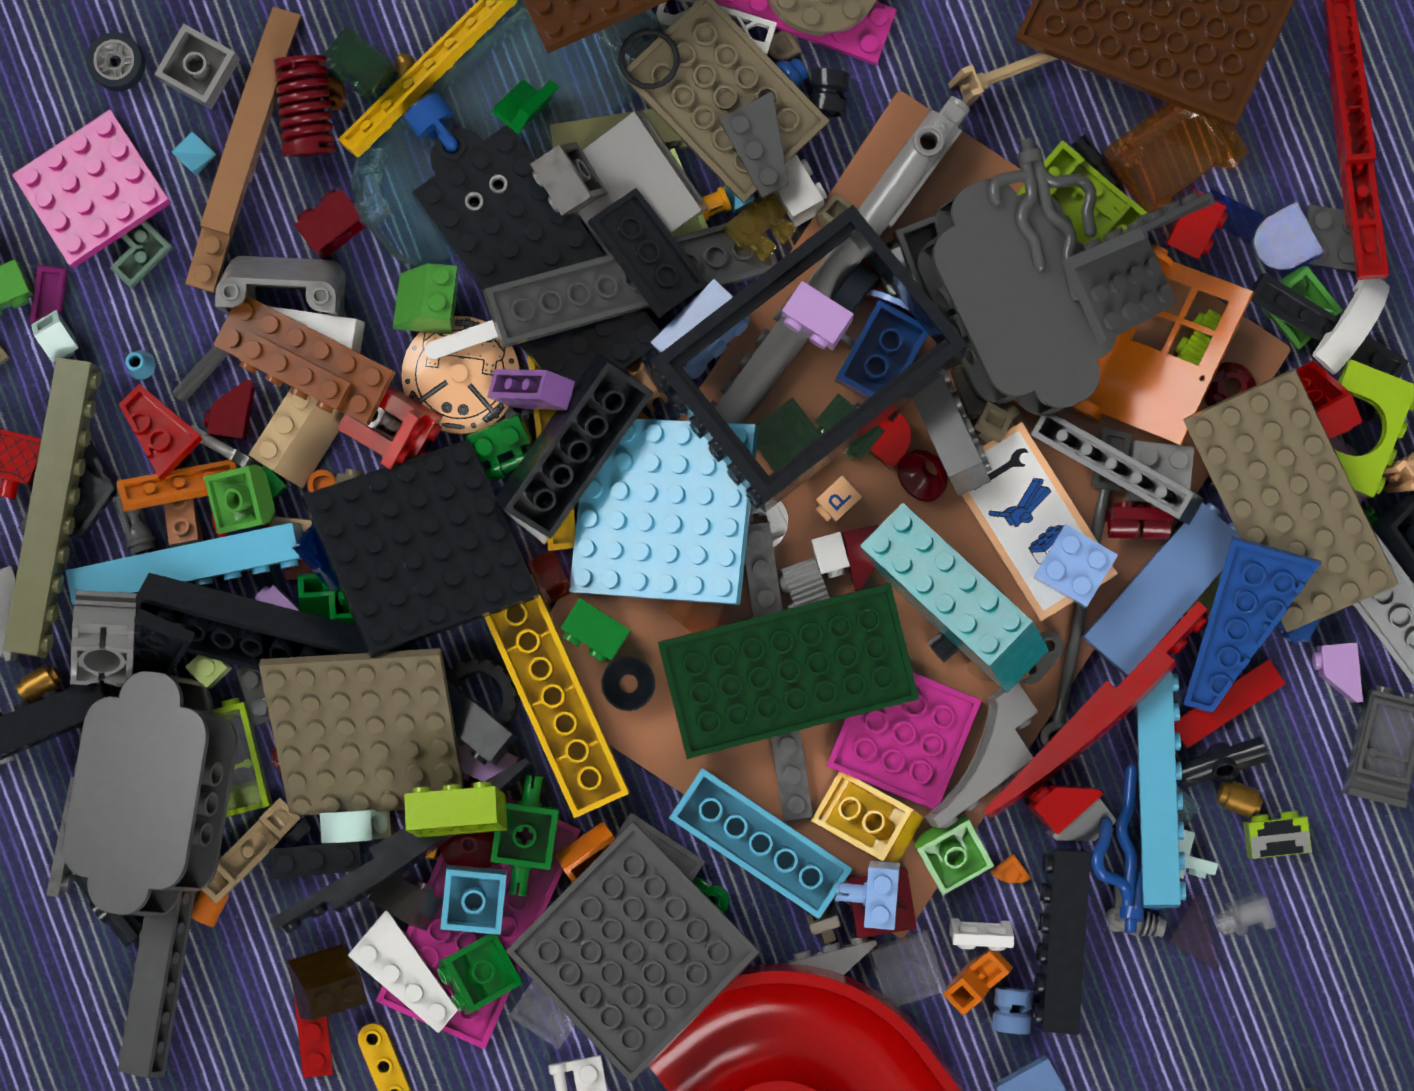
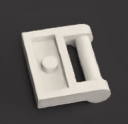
M950 918L949 933L952 937L953 945H958L959 948L974 949L976 946H985L991 950L1002 951L1014 946V934L1010 921L1001 920L1000 923L960 922L959 918Z
M601 1055L548 1065L549 1073L553 1075L556 1091H568L564 1073L567 1071H573L577 1091H608Z

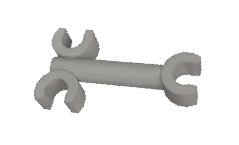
M191 426L203 438L201 442L203 445L241 467L254 464L262 467V464L198 427Z

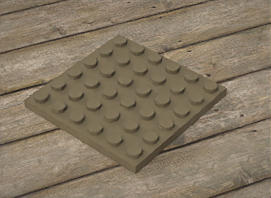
M441 648L389 651L371 658L368 653L261 659L259 669L289 813L303 816L320 815V813L371 809H375V811L405 810L404 794L413 793V788L431 787V791H442L445 785L458 784L461 785V789H465Z

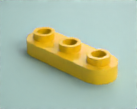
M376 1022L366 1024L358 1034V1043L377 1090L391 1091L392 1089H397L399 1091H411L387 1029L382 1024ZM369 1034L377 1035L378 1042L376 1044L368 1042L367 1037ZM381 1061L389 1064L388 1071L383 1072L379 1069Z

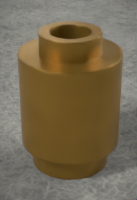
M44 664L21 678V682L16 685V689L24 702L30 700L31 703H35L43 699V694L55 689L60 690V682L63 681V678L55 666L49 667L47 664Z
M1232 780L1231 782H1223L1221 784L1216 803L1221 804L1223 809L1250 818L1253 813L1256 815L1259 813L1263 798L1259 797L1260 790Z

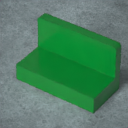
M550 79L538 91L526 80H521L494 106L492 113L519 134L550 103L560 86Z

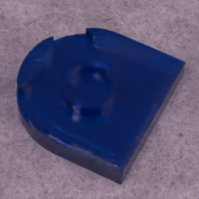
M1297 201L1267 217L1259 225L1255 233L1254 247L1257 256L1266 266L1274 270L1292 271L1325 254Z

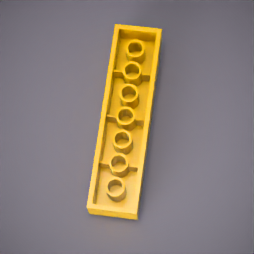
M531 575L539 592L537 599L484 618L573 817L576 818L629 794L630 791L533 575Z

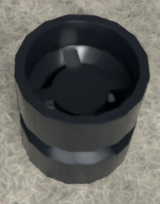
M830 68L812 70L811 88L815 91L810 94L809 100L826 117L845 116L847 98L843 96V93L848 91L850 74L842 70Z

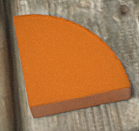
M1014 854L990 870L994 877L1005 883L1018 884L1031 879Z

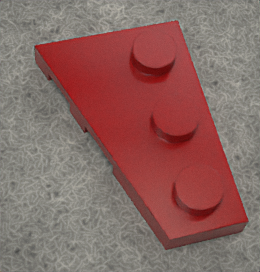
M140 384L118 404L161 482L203 441L199 433Z

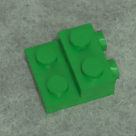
M487 934L438 961L440 968L437 969L441 981L445 985H451L455 993L451 996L458 1011L464 1010L466 1014L473 1013L523 984L497 934Z

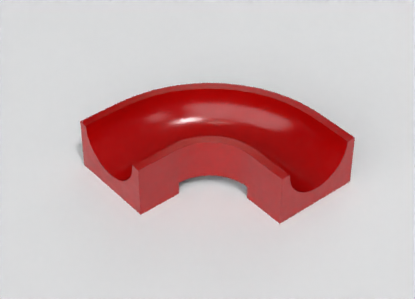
M785 963L746 967L649 1066L667 1091H963L962 1081L927 1034H924L913 1020L892 1001L873 988L834 971L808 965Z

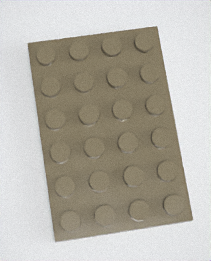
M698 0L664 32L676 43L680 54L679 68L670 82L656 89H641L629 83L622 75V72L620 76L744 204L757 190L719 120L772 91L786 164L829 123V119L714 0ZM658 37L627 67V71L634 79L642 83H655L663 80L673 67L674 55L671 47L664 39Z

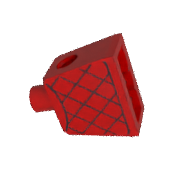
M0 429L1 497L15 500L19 483L33 486L41 438Z

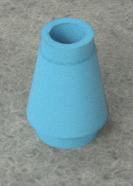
M138 350L126 357V368L133 378L142 380L153 374L156 363L154 357L149 352ZM136 359H139L140 364L135 367L134 362Z

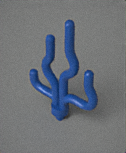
M1134 765L1127 766L1125 771L1123 807L1115 826L1116 837L1125 854L1124 877L1109 872L1104 867V855L1110 846L1112 820L1109 817H1103L1100 821L1099 839L1091 858L1092 869L1097 878L1104 883L1116 886L1120 890L1122 906L1120 907L1119 919L1125 921L1124 932L1136 933L1137 922H1143L1142 867L1137 871V853L1128 835V823L1134 814L1138 771ZM1149 908V909L1162 910L1163 908Z

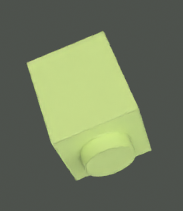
M197 655L185 667L207 689H212L232 669L231 665L227 662Z

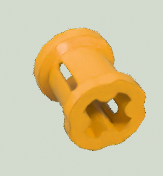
M722 186L718 187L716 192L702 197L709 207L708 210L702 213L705 221H708L709 217L724 210L728 212L732 209Z

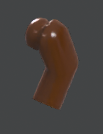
M329 74L315 76L327 77L329 79L327 86L320 87L330 90V95L328 96V100L331 102L330 109L335 111L344 108L347 97L343 82Z

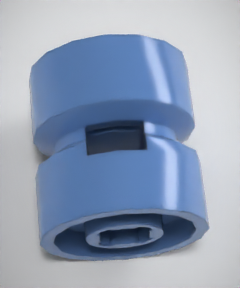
M995 987L994 1004L998 1007V1010L993 1012L991 1029L1011 1034H1030L1031 1016L1027 1012L1033 1007L1034 991L1011 987ZM1012 1005L1015 1006V1011L1011 1010Z

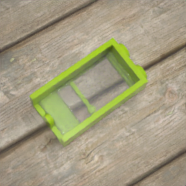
M239 698L222 701V707L214 709L212 712L229 718L238 734V748L226 817L272 806L273 801L270 796L246 702L240 703Z

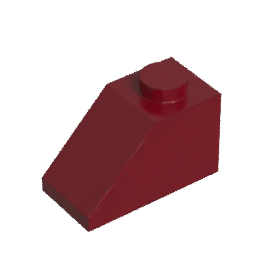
M246 379L212 403L211 410L206 411L204 418V427L208 428V434L247 441L257 383Z
M879 525L842 532L850 564L849 571L853 591L862 588L875 568L860 545Z

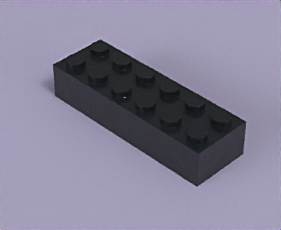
M598 352L574 385L573 396L569 402L568 409L555 412L495 498L505 511L549 539L554 536L654 394L644 383Z
M1048 847V853H1043L1042 871L1046 873V883H1041L1040 901L1044 903V913H1039L1038 931L1042 933V943L1036 944V961L1040 963V973L1035 972L1034 991H1037L1038 1003L1033 1002L1032 1020L1035 1021L1036 1026L1042 1032L1079 1035L1091 853L1084 849Z

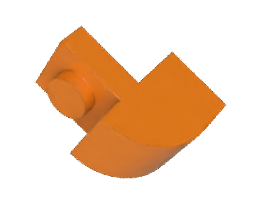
M988 949L978 958L975 957L953 978L942 995L962 1015H965L981 1002L989 989L1009 974L1013 967L998 951Z

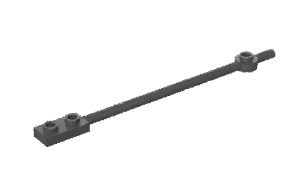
M1102 428L1100 440L1126 455L1129 454L1132 439L1131 433ZM1093 471L1090 487L1100 489L1091 532L1097 542L1101 544L1111 491L1121 492L1122 487ZM1076 603L1053 720L1047 723L1040 732V740L1043 746L1050 741L1049 735L1052 731H1059L1064 726L1088 606L1083 608ZM1053 776L1047 781H1053Z

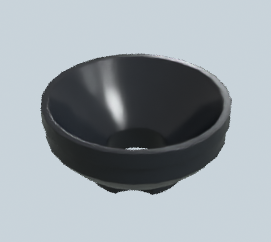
M626 656L614 660L607 666L602 675L601 688L605 699L612 706L620 710L632 711L643 707L650 701L655 691L656 682L654 674L647 663L641 659ZM633 675L637 679L638 686L634 692L626 693L620 688V680L623 676Z

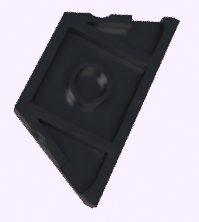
M91 439L84 451L85 471L79 478L80 499L78 504L74 505L72 517L75 519L73 533L69 534V538L84 539L117 491ZM27 515L18 527L22 531H25Z

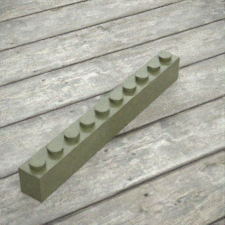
M56 358L4 639L3 651L47 658V653L51 651L53 646L52 625L56 622L59 614V607L56 604L58 593L62 592L64 586L63 565L69 559L70 550L67 544L69 534L73 533L75 519L72 517L74 505H77L80 499L79 478L84 474L86 465L83 456L85 447L89 445L91 439V431L89 429L90 418H93L96 412L95 391L101 384L100 367L92 362Z

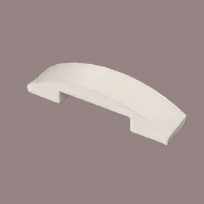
M1382 279L1358 280L1353 288L1355 295L1333 331L1324 335L1312 356L1332 374H1336L1351 358L1377 321L1386 303L1390 287Z

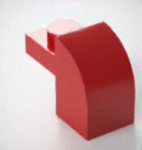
M901 413L893 422L887 417L876 426L883 434L869 450L870 454L890 470L905 455L911 442L910 426Z

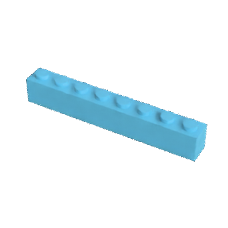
M287 523L65 571L71 603L75 605L76 590L138 594L148 573L188 583L195 582L196 585L203 586L213 584V578L223 576L224 581L241 578V572L252 570L253 575L270 572L269 566L280 564L281 569L295 567L299 565L298 560L306 559L307 555L301 524Z
M1172 671L1136 706L1143 908H1177L1181 905L1180 900H1186V883L1180 882L1179 870H1185V853L1179 852L1178 840H1184L1183 822H1178L1177 810H1183L1182 792H1177L1176 780H1182L1181 762H1176L1175 750H1181L1180 732L1174 731V721L1180 720L1179 703H1173V691L1179 690L1178 673L1172 674Z

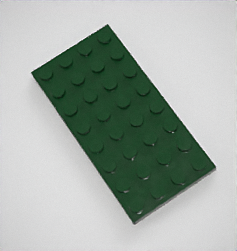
M891 583L657 642L687 759L919 700Z

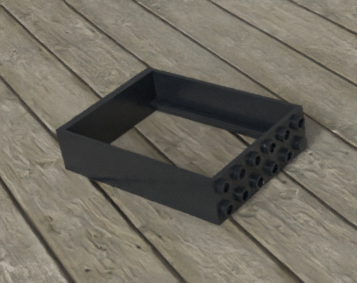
M851 205L651 360V374L653 376L652 380L661 392L665 390L669 392V396L672 399L670 402L681 416L686 413L689 417V426L699 439L703 436L706 438L709 445L708 450L717 462L723 460L726 463L727 474L737 486L742 483L746 488L747 494L745 496L756 510L761 507L766 513L962 360L968 344L855 206ZM850 237L937 345L862 404L857 402L854 405L855 409L776 471L768 475L684 371L682 366Z

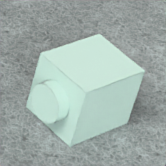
M57 310L31 324L34 337L52 363L56 362L57 357L68 359L78 349L76 337Z

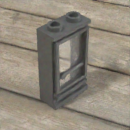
M1376 685V690H1366L1342 793L1406 809L1414 773V694L1405 693L1404 697L1393 695L1394 689Z

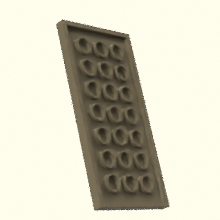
M1296 368L1184 418L1183 421L1240 538L1322 561L1319 568L1312 574L1303 590L1296 596L1281 618L1286 632H1290L1399 585Z

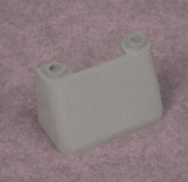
M254 256L235 257L228 264L217 285L215 307L225 315H228L231 308L238 307L244 302L246 295L256 300L257 287L306 290V301L312 309L326 312L327 315L344 317L345 270L338 262L333 260Z

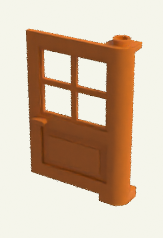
M1152 245L1166 279L1191 288L1179 316L1165 311L1156 315L1175 322L1162 351L1132 340L1138 325L1117 336L1112 350L1097 360L1100 378L1093 394L1069 408L1096 422H1100L1103 415L1182 446L1188 434V429L1183 420L1199 411L1254 292L1173 262L1167 256L1168 251L1158 245ZM1198 291L1229 302L1216 330L1185 319ZM1182 325L1212 337L1199 366L1168 354Z

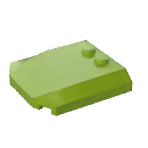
M1063 140L1044 161V166L1051 175L1081 174L1087 177L1096 189L1097 200L1093 214L1097 234L1091 238L1086 236L1082 222L1083 190L1078 186L1065 188L1049 187L1051 197L1058 202L1064 214L1071 219L1077 234V241L1082 245L1098 237L1102 241L1106 239V234L1121 227L1124 230L1127 228V225L1137 221V217L1148 213L1087 163L1080 154ZM1025 185L1017 192V196L1025 193Z

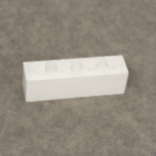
M269 306L360 353L365 322L353 318Z

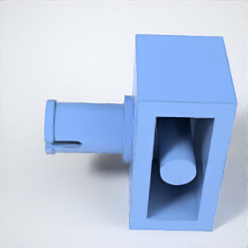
M870 860L867 882L864 885L837 882L836 901L863 903V906H865V928L894 930L900 863Z

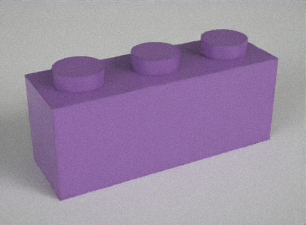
M495 369L487 398L512 408L567 410L573 396L572 391L575 381L548 370Z

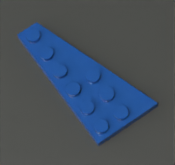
M1232 537L1183 705L1211 713L1215 710L1241 671L1251 661L1252 656L1262 646L1284 616L1293 600L1303 590L1312 574L1319 568L1321 560L1239 537Z

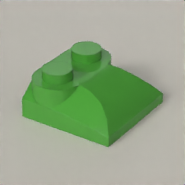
M1303 265L1280 281L1285 286L1335 316L1343 311L1308 266ZM1261 308L1263 314L1276 324L1297 349L1302 348L1312 339Z
M254 464L204 476L218 534L270 523L273 519L275 507L267 475L260 466Z
M957 815L958 820L948 828H930L923 832L914 844L942 895L994 867L966 815Z

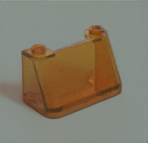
M1169 102L1111 143L1103 151L1108 164L1139 206L1146 212H1155L1158 208L1173 202L1171 197L1214 166L1231 169L1237 166L1244 156L1249 154L1237 129Z

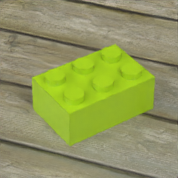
M491 782L473 783V788L461 789V785L458 784L445 785L442 791H431V787L413 788V793L404 794L406 831L418 838L507 830L505 794L496 786H492Z

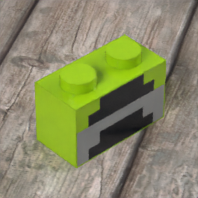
M1298 811L1280 812L1281 818L1269 819V814L1252 815L1251 821L1243 822L1247 857L1257 859L1311 853L1308 817L1299 816Z

